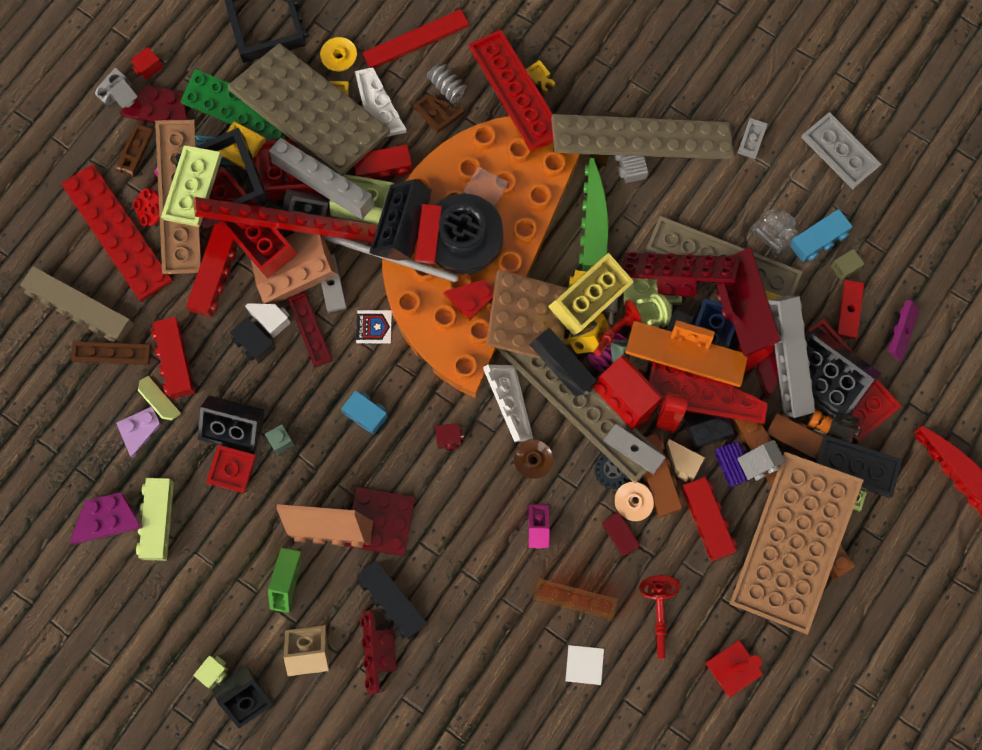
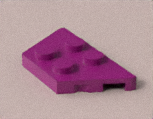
M121 492L85 501L70 543L79 544L142 529L143 525L135 517V512L129 506V501L125 494Z

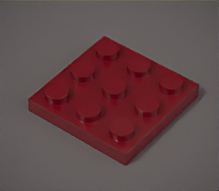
M356 487L352 510L373 521L370 545L363 544V548L352 547L351 543H345V546L404 557L415 497Z

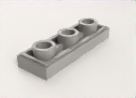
M331 254L336 269L338 271L335 255ZM339 274L322 282L327 312L331 313L347 309Z
M617 424L613 426L604 439V442L653 475L666 458ZM632 448H637L638 451H637V452H633L631 449H632Z

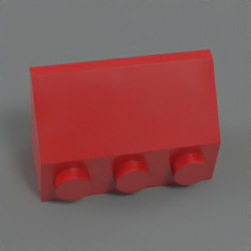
M624 355L619 357L600 375L593 387L632 430L648 421L663 398Z

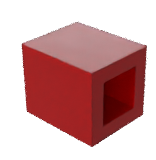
M149 47L131 59L134 65L132 67L133 71L138 77L142 76L145 80H148L163 68L160 60Z

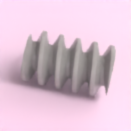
M447 64L436 65L430 69L427 78L431 80L432 84L436 85L438 90H441V93L446 96L447 100H450L451 104H454L463 96L467 86L465 84L461 85V79L456 80V74L451 75V69L446 70Z

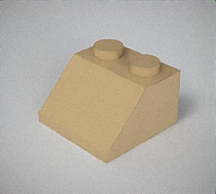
M325 625L285 630L284 662L288 676L329 671V653Z

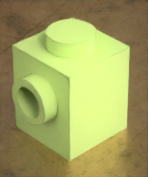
M208 656L193 676L206 687L213 689L217 683L220 684L226 679V672L229 669L225 667L226 662L219 656L215 658Z

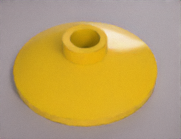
M335 37L325 42L321 48L320 57L322 63L328 69L344 71L355 63L357 50L350 40L343 37Z

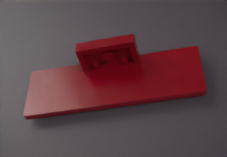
M751 247L732 255L733 257H740L736 281L734 283L720 282L717 284L719 291L717 292V297L723 305V308H721L722 314L734 324L741 350L745 357L781 341Z
M630 252L625 253L621 267L630 278L657 279L658 294L697 297V281L734 283L740 257Z

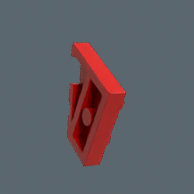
M480 280L447 290L443 294L470 321L493 300L494 289L485 280Z

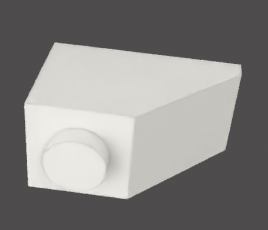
M247 304L245 306L248 312L273 338L290 324L288 319L290 315L283 307L279 309L275 304Z

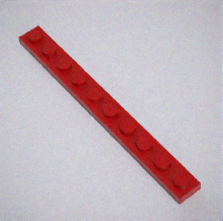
M195 197L193 202L195 217L371 243L378 226L376 224Z

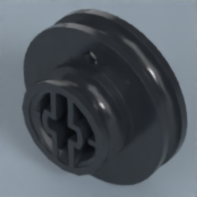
M466 193L448 196L435 204L442 206L435 263L445 271L460 275L477 273L491 265L498 257L503 245V224L495 207L482 197Z

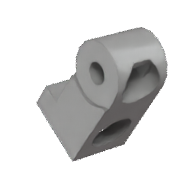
M116 68L111 71L95 91V95L106 105L112 104L115 99L105 87L119 76L125 80L129 87L133 85Z

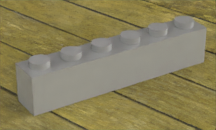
M282 138L269 150L270 158L274 165L363 220L374 207L372 194Z
M788 295L768 300L781 341L774 344L783 412L785 415L794 418L814 413L815 400L812 394V380L809 371L810 363L807 356V342L804 334L805 325L802 319L800 296Z

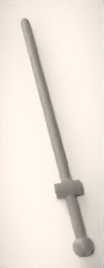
M323 236L327 241L370 254V246L345 238ZM376 256L452 282L458 281L456 274L410 259L396 261Z

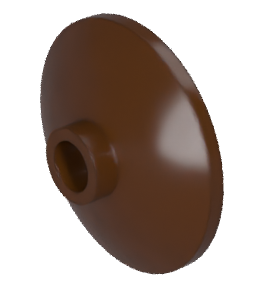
M528 440L520 444L516 449L514 465L522 476L529 479H538L550 471L553 465V454L544 442ZM533 457L537 459L535 464L529 461Z

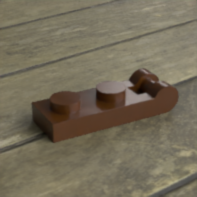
M135 124L117 162V172H125L131 177L136 176L140 162L154 134L153 129ZM127 161L131 162L130 166L126 165Z

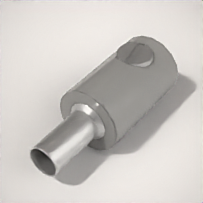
M618 297L603 310V313L607 314L609 326H614V314L618 313Z

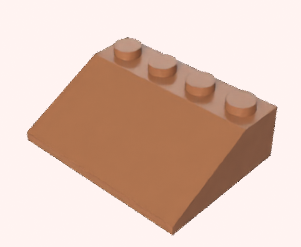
M295 232L284 237L296 251L297 255L268 279L251 260L256 286L264 304H277L339 274L323 235Z
M277 504L276 509L286 533L294 538L295 542L306 543V540H313L315 544H325V541L332 542V545L344 546V543H351L352 547L363 548V544L370 545L373 521L355 510Z

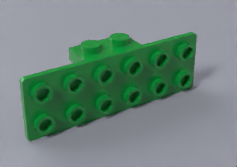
M194 70L181 99L182 104L230 125L235 121L265 137L267 141L279 140L280 138L286 139L287 136L230 92L228 90L230 83L200 70Z

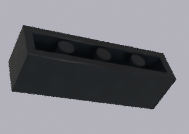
M376 560L357 575L360 579L357 582L364 592L367 589L373 595L370 599L377 607L380 605L383 607L385 612L382 614L389 623L392 621L396 623L398 627L395 630L402 639L407 637L410 640L428 625Z

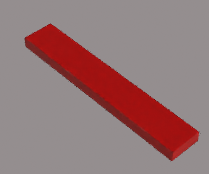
M460 9L364 51L362 54L369 68H377L469 27V23Z

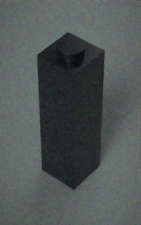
M550 327L529 344L576 398L581 394L586 396L593 390L592 385L597 380Z

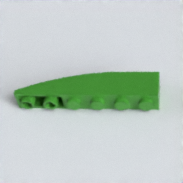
M590 158L589 165L585 164L584 176H588V182H584L583 193H587V200L583 199L582 211H586V216L582 217L581 228L585 229L584 235H581L580 246H584L583 253L579 255V264H582V271L589 270L607 254V207L601 178L594 158Z

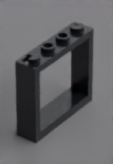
M224 0L243 63L260 59L277 44H281L288 50L306 46L304 40L307 37L305 27L301 28L300 23L303 22L300 11L296 12L295 7H298L297 0H287L297 34L247 48L233 3L238 0Z
M239 128L196 146V148L219 151L236 143L255 191L231 202L258 206L269 201L245 136ZM181 153L175 156L177 160V163L175 164L176 169L178 166ZM203 218L201 224L208 228L222 220Z

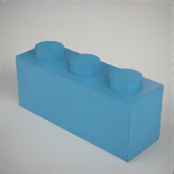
M838 209L793 238L789 246L802 263L808 259L812 261L819 256L820 251H828L835 245L834 242L846 239L850 235L849 231L853 226Z

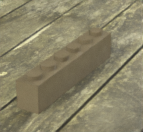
M32 266L20 284L27 296L33 299L36 296L41 299L40 302L49 308L51 305L56 307V311L63 316L69 314L76 323L89 325V330L96 334L99 332L105 334L104 338L112 343L115 341L123 343L134 325L125 316Z

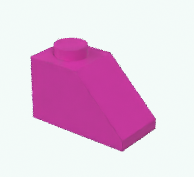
M529 505V548H549V505Z

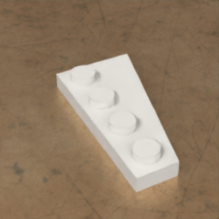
M374 68L355 71L363 108L390 129V134L386 137L407 133Z
M513 365L484 366V372L514 442L533 440L516 368Z

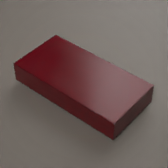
M619 512L601 523L622 557L640 547Z

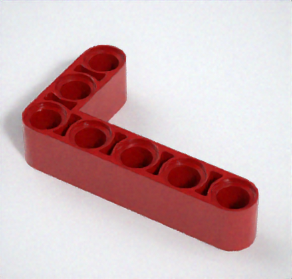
M668 392L662 406L659 408L655 428L675 433L686 412L689 397Z

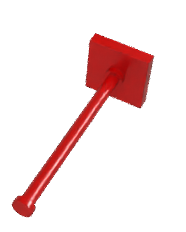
M737 640L705 663L728 698L763 675L759 669L762 665L761 658L757 655L750 656L740 640Z

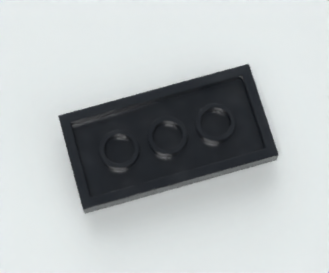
M824 435L815 463L863 479L862 490L892 498L902 459Z

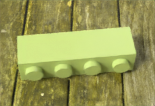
M146 478V482L142 485L144 503L140 505V514L142 515L141 524L143 528L138 529L140 543H137L136 546L138 558L142 560L167 561L174 482L171 479Z

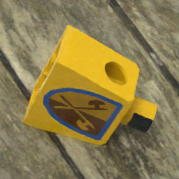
M600 313L576 335L573 336L571 332L564 334L563 343L566 346L571 345L577 354L594 352L601 341L603 333L611 327L604 314Z

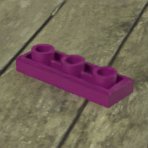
M906 300L904 307L901 308L899 322L894 327V337L888 345L889 353L898 361H903L920 310L911 300Z

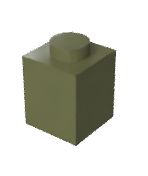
M852 249L836 259L830 267L842 282L860 271L864 266V260L859 253Z

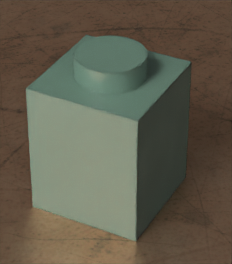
M282 424L265 434L277 455L295 446Z

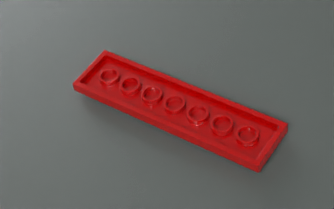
M500 29L468 44L472 55L529 151L532 153L553 143L551 120L553 113L502 30Z
M93 164L61 183L140 302L173 282L168 274H162V264Z

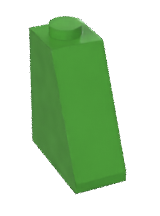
M281 548L268 587L270 610L290 613L301 566L300 551L292 548Z

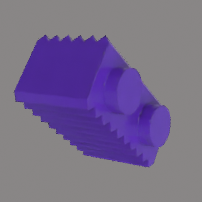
M739 441L718 448L714 452L729 488L752 480L747 479L737 459L747 453L744 445H740Z

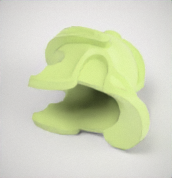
M653 294L650 298L646 297L637 300L636 307L641 315L643 324L660 328V325L662 328H665L669 324L673 306L665 296Z

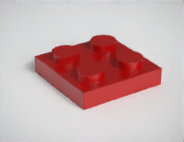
M218 445L206 483L245 494L257 456Z

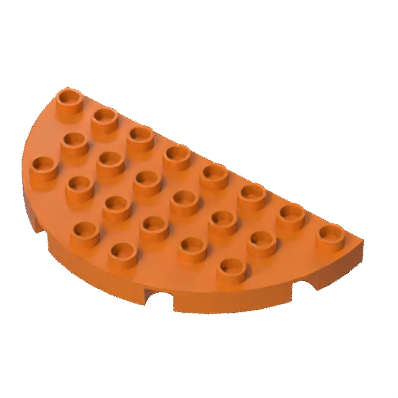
M509 116L477 124L451 137L428 154L406 180L416 179L432 190L430 201L427 205H435L448 196L461 193L477 195L490 202L499 213L503 224V245L495 261L477 273L467 275L456 274L458 281L452 282L382 259L386 295L401 334L417 356L420 355L433 367V372L457 390L474 398L477 397L486 376L483 367L491 365L497 348L486 345L492 301L469 321L443 293L447 290L480 280H485L494 289L496 272L499 269L529 277L582 155L555 153L554 142L531 153ZM417 241L414 247V253L410 259L413 261H415ZM422 263L437 269L444 270L440 268L436 263Z

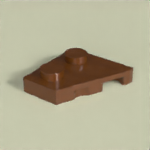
M429 94L414 103L413 106L437 133L463 116L465 112L464 109L459 108L458 110L449 106L448 102L438 100Z

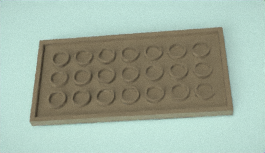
M277 44L228 85L230 92L316 160L341 176L347 173L390 134V129L281 44Z

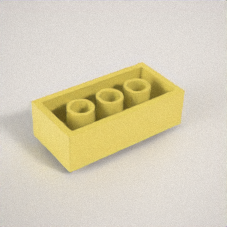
M607 253L548 307L574 336L592 322L634 281L616 260Z

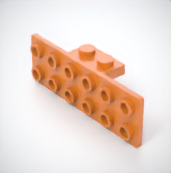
M677 320L672 332L634 321L625 351L626 354L737 387L742 385L747 357L742 352L711 344L715 331Z

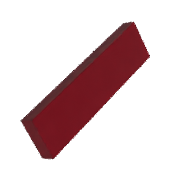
M302 292L287 298L314 368L332 362L333 360L306 293Z

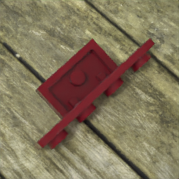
M369 610L362 612L360 625L363 628L362 647L364 648L365 655L363 660V666L366 669L365 688L367 694L372 695L380 693L379 673L397 671L394 630L375 631L374 611Z

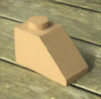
M669 439L665 447L674 473L677 474L679 479L688 482V480L692 482L705 457Z

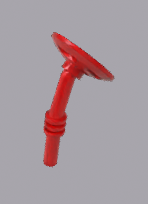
M628 299L625 301V315L622 316V319L603 333L600 343L594 350L595 355L600 356L606 346L612 343L615 334L624 326H630L632 329L634 321L643 323L641 315L632 300Z
M664 575L648 577L639 585V591L643 596L656 599L657 622L655 626L657 627H655V630L657 632H655V635H657V659H666L665 635H667V632L665 631L667 627L665 626H667V623H665L664 599L675 596L680 590V584L676 579Z

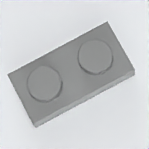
M752 118L749 119L738 154L753 159L756 158L767 123Z

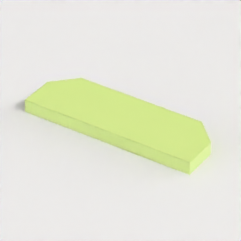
M149 376L139 381V393L162 419L173 420L181 415L179 410Z

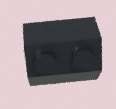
M686 411L682 418L693 450L730 439L734 434L728 418Z
M247 665L212 689L217 703L238 728H241L273 705L264 688Z

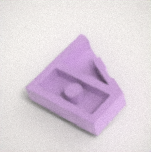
M152 407L116 423L131 457L136 456L139 448L146 444L150 436L161 426L156 411Z

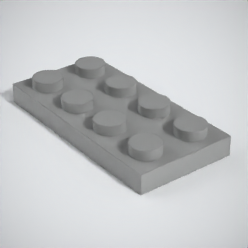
M830 112L802 134L801 138L852 190L882 165Z

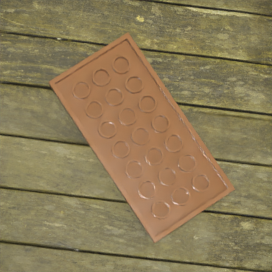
M784 452L783 459H785V462L780 464V469L777 471L730 605L808 635L863 479Z

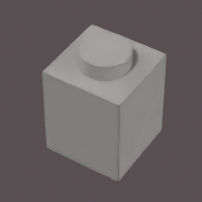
M120 76L105 87L122 108L125 106L130 107L134 104V99L137 98V95Z

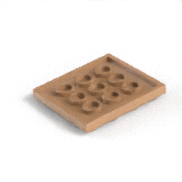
M499 269L496 272L486 345L541 359L529 344L549 327L564 342L565 325L548 306L568 288Z

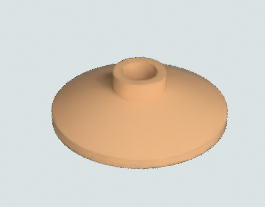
M628 482L622 485L616 492L615 506L619 514L625 519L641 521L652 512L654 499L651 491L644 484ZM633 497H637L639 503H635Z

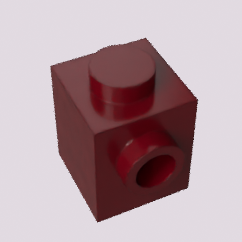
M458 423L435 426L438 449L446 448L447 451H451L461 446V440H464L463 428L459 429Z

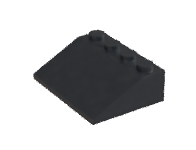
M816 327L805 338L807 342V356L810 363L809 371L812 380L813 398L816 406L843 424L877 381L881 373Z

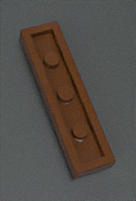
M73 341L71 361L150 365L152 347L148 344Z

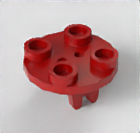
M153 188L143 189L140 191L137 199L133 201V208L137 212L141 225L154 226L160 221L159 193Z

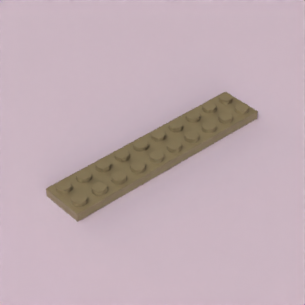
M553 114L551 117L555 153L732 159L734 157L729 122Z
M497 348V351L634 484L648 471L604 442L605 437L613 426L617 424L662 454L636 428L632 430L594 389L586 396L581 394L576 398L542 359ZM632 448V449H631L633 452H637V451H638L637 448Z

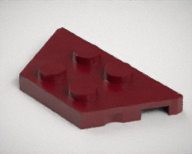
M148 84L137 94L134 104L130 107L125 106L120 111L122 117L155 124V121L187 120L185 105L181 103L183 93Z

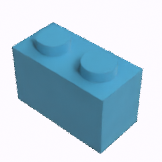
M355 390L341 410L343 414L372 435H375L388 418L385 412L386 408L379 403L375 405L370 401L371 398L364 392L358 393Z

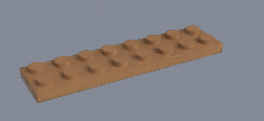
M195 120L155 121L162 274L198 273L201 265L200 227L166 221L161 218L176 172L175 164L177 160L175 156L182 153L184 145L196 147Z

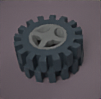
M604 454L598 459L595 466L596 480L600 482L601 486L604 485L607 489H615L617 487L620 488L628 481L629 478Z

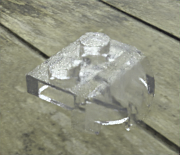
M773 209L768 210L750 228L754 234L777 254L783 251L798 233L795 227V219L783 210L781 212H776Z

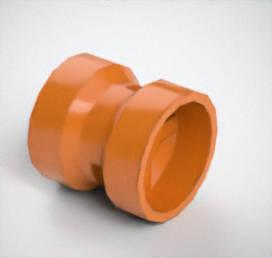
M816 409L807 426L827 434L834 418L824 416L821 411Z

